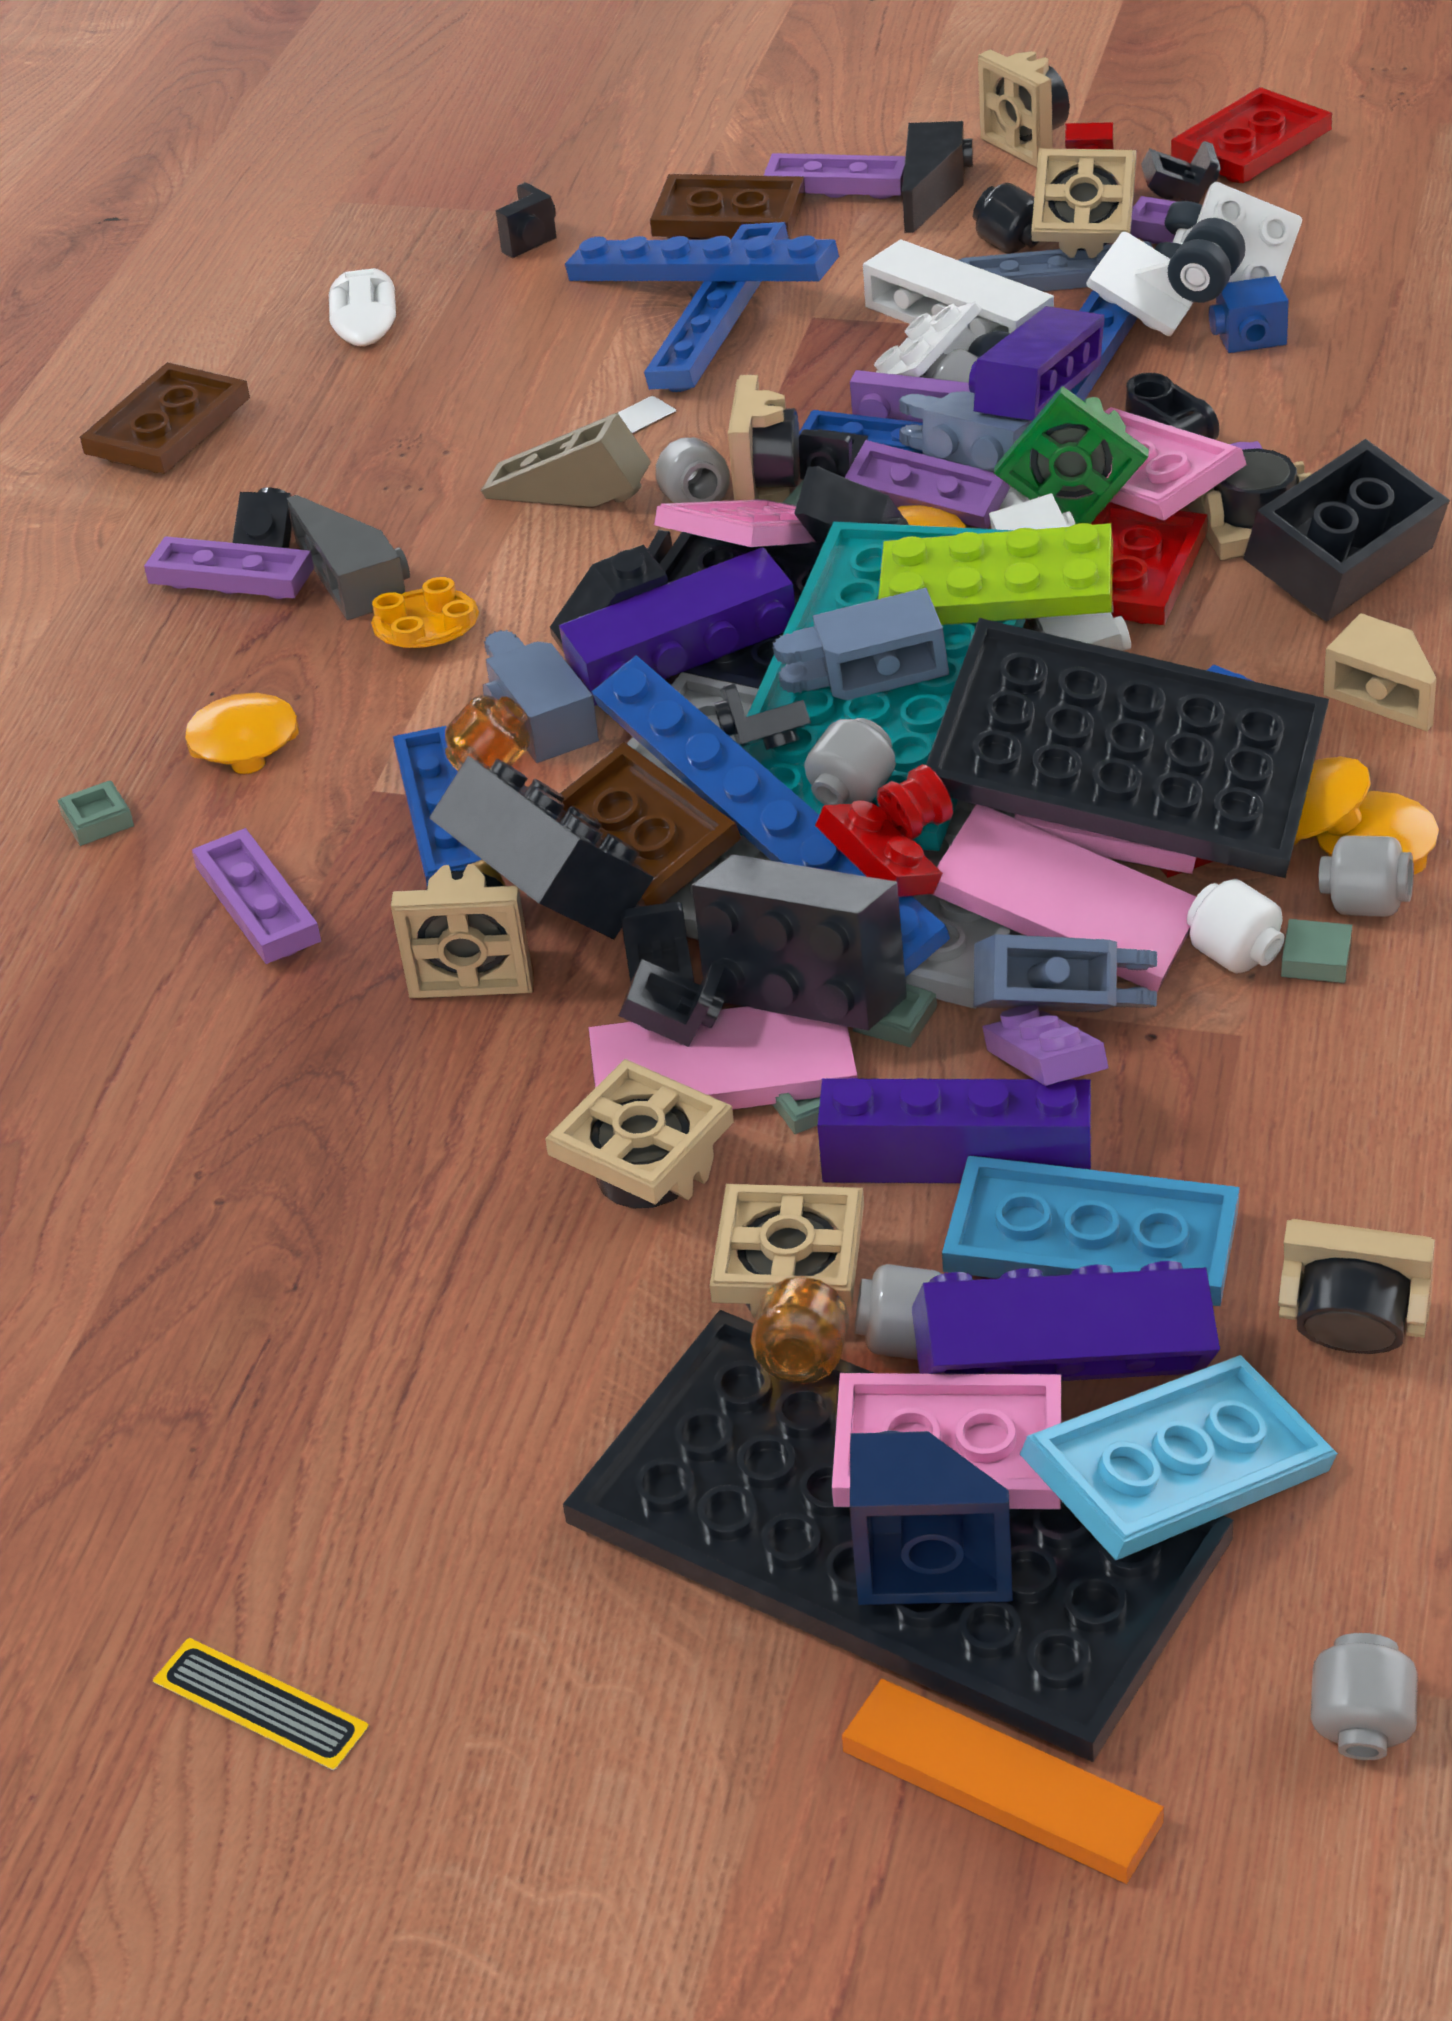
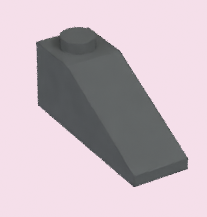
M295 495L287 498L295 541L301 550L311 551L314 571L346 620L374 612L372 602L378 595L388 592L399 594L406 592L404 580L410 578V569L406 556L400 547L395 549L392 547L381 530L301 496Z

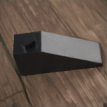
M964 121L908 123L902 189L904 233H914L964 185L965 167H973V138L964 139Z

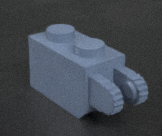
M968 391L951 392L943 398L925 396L918 393L906 394L899 398V412L923 419V425L911 424L899 429V442L902 445L923 450V455L994 472L995 465L1032 421L974 412L975 393Z
M927 588L813 615V627L793 631L792 634L786 633L784 636L780 635V638L775 639L776 642L773 643L774 655L777 661H781L782 664L788 663L779 672L780 687L783 690H787L788 693H802L803 690L811 691L829 686L832 696L850 700L949 675L943 628Z
M508 630L494 631V633L485 637V650L487 655H489V658L485 659L489 682L483 684L484 698L492 715H501L505 720L509 736L516 746L523 744L535 762L539 763L599 741L593 695L552 643L537 641L524 645L519 637L517 638L516 634L508 632Z
M994 934L974 943L973 1007L1011 1009L1019 1006L1036 1005L1039 1007V1010L1100 1012L1112 1007H1156L1157 992L1142 987L1119 989L1116 988L1117 968L1147 970L1148 968L1156 967L1157 952L1117 948L1116 941L1107 939Z

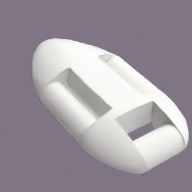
M375 268L344 272L333 282L329 291V322L338 336L354 346L365 347L380 340L389 331L396 318L395 287L391 278L383 271Z

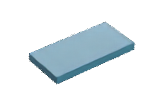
M1241 1355L1028 1435L1020 1452L1021 1457L1115 1560L1324 1474L1330 1470L1338 1454Z

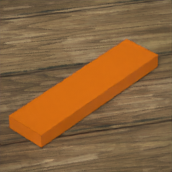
M883 1678L877 1683L842 1734L843 1752L1125 1884H1128L1164 1823V1806Z

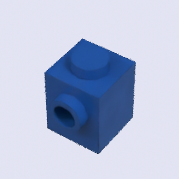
M1276 276L1228 282L1221 294L1216 297V304L1210 305L1209 323L1213 335L1220 336L1228 353L1287 345L1289 300Z

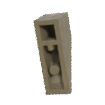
M617 412L499 462L484 484L481 492L486 499L587 507H596L613 499L619 503L629 499L641 488L640 481L651 461Z

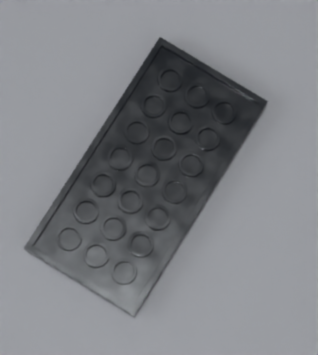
M719 1310L563 1503L567 1524L1091 1762H1094L1233 1540V1519L1221 1516L1115 1560L1062 1501L1061 1509H1010L1012 1602L858 1605L850 1507L833 1506L832 1478L840 1373L874 1372L722 1310Z

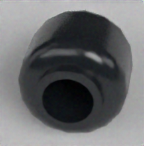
M1008 182L1002 183L997 187L991 186L987 188L979 197L973 210V219L976 221L975 228L978 236L1007 254L1018 252L1025 246L1029 248L1035 247L1039 243V241H1032L1031 233L1035 196Z

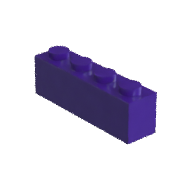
M1049 306L1044 307L973 363L969 375V391L975 393L973 411L1033 421L1061 386L1070 391L1100 365L1104 314Z
M758 548L559 625L565 661L591 694L595 688L636 655L663 679H666L783 633L795 609L793 583L765 548ZM593 696L594 706H597L596 700Z
M822 1078L817 1123L822 1182L961 1184L968 1156L1091 1170V1079H1068L1045 1086L1035 1079Z
M1177 1261L1154 1262L1145 1265L1140 1271L1113 1272L1111 1266L1096 1264L1077 1268L1070 1275L1043 1276V1272L1039 1269L1022 1268L1006 1272L998 1279L973 1280L972 1275L969 1273L949 1272L931 1278L929 1282H923L912 1305L920 1374L1061 1375V1381L1191 1374L1207 1368L1220 1350L1207 1268L1183 1269L1182 1264Z

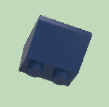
M929 1431L850 1433V1516L858 1605L1012 1602L1009 1490Z

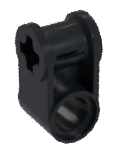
M1152 372L1141 373L1128 380L1126 384L1125 412L1214 440L1218 438L1220 431L1218 418L1212 407L1205 400L1196 398L1162 374Z

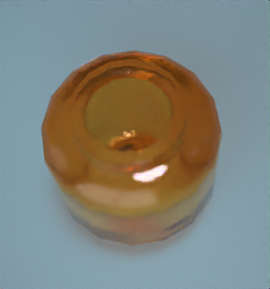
M490 695L476 696L445 729V742L448 746L445 749L447 759L457 771L460 770L468 755L489 767L493 765L496 759L512 766L530 746V734L525 725L528 720L525 711L514 700L506 696H502L500 699Z
M805 1276L785 1278L772 1285L760 1300L750 1339L757 1362L767 1373L780 1381L794 1384L814 1383L828 1376L841 1360L850 1319L845 1301L833 1287L821 1280Z

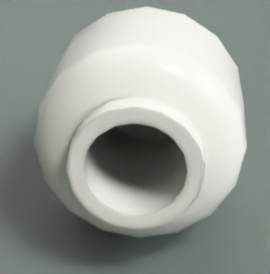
M1233 879L1224 881L1219 885L1216 883L1208 885L1197 895L1188 911L1187 924L1191 926L1190 938L1192 945L1233 973L1247 972L1257 964L1261 966L1268 965L1278 955L1284 943V934L1280 932L1283 921L1281 908L1275 902L1240 880Z

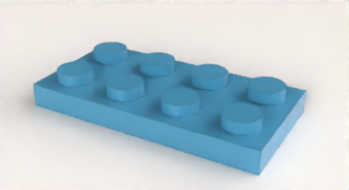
M968 1156L942 1251L943 1272H965L972 1276L998 1279L1006 1272L1022 1268L1039 1269L1043 1272V1276L1070 1275L1077 1268L1096 1264L1111 1266L1113 1272L1140 1271L1145 1265L1154 1262L1177 1261L1182 1264L1183 1269L1207 1268L1213 1306H1221L1239 1209L1240 1187Z

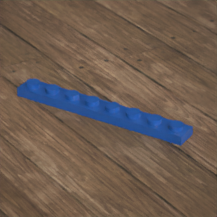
M637 655L592 691L597 705L698 796L734 821L738 831L771 861L865 876L815 826L819 818V814ZM913 896L898 897L905 977L950 939L946 925Z

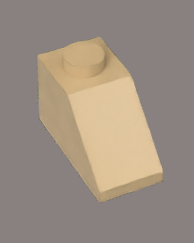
M1360 613L1326 648L1324 695L1424 731H1428L1433 726L1437 678L1413 631Z

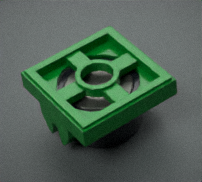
M1061 386L995 465L994 474L1029 500L1052 493L1061 513L1070 511L1075 524H1091L1145 462L1149 455V449L1125 432L1126 426L1118 412L1113 410L1110 414H1107L1102 409L1103 406L1100 399L1090 397L1083 401L1064 386Z

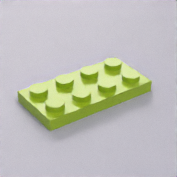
M1078 523L1070 527L1045 529L1019 528L1013 531L980 534L963 532L954 536L929 538L910 536L899 540L884 541L878 599L927 588L941 625L978 622L979 618L1001 621L1111 613L1113 572L1111 523L1096 525Z

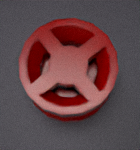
M924 764L909 771L907 780L899 784L891 781L877 790L878 805L886 813L887 820L906 838L911 840L921 835L925 825L929 823L940 825L952 818L953 807L946 787L936 772Z

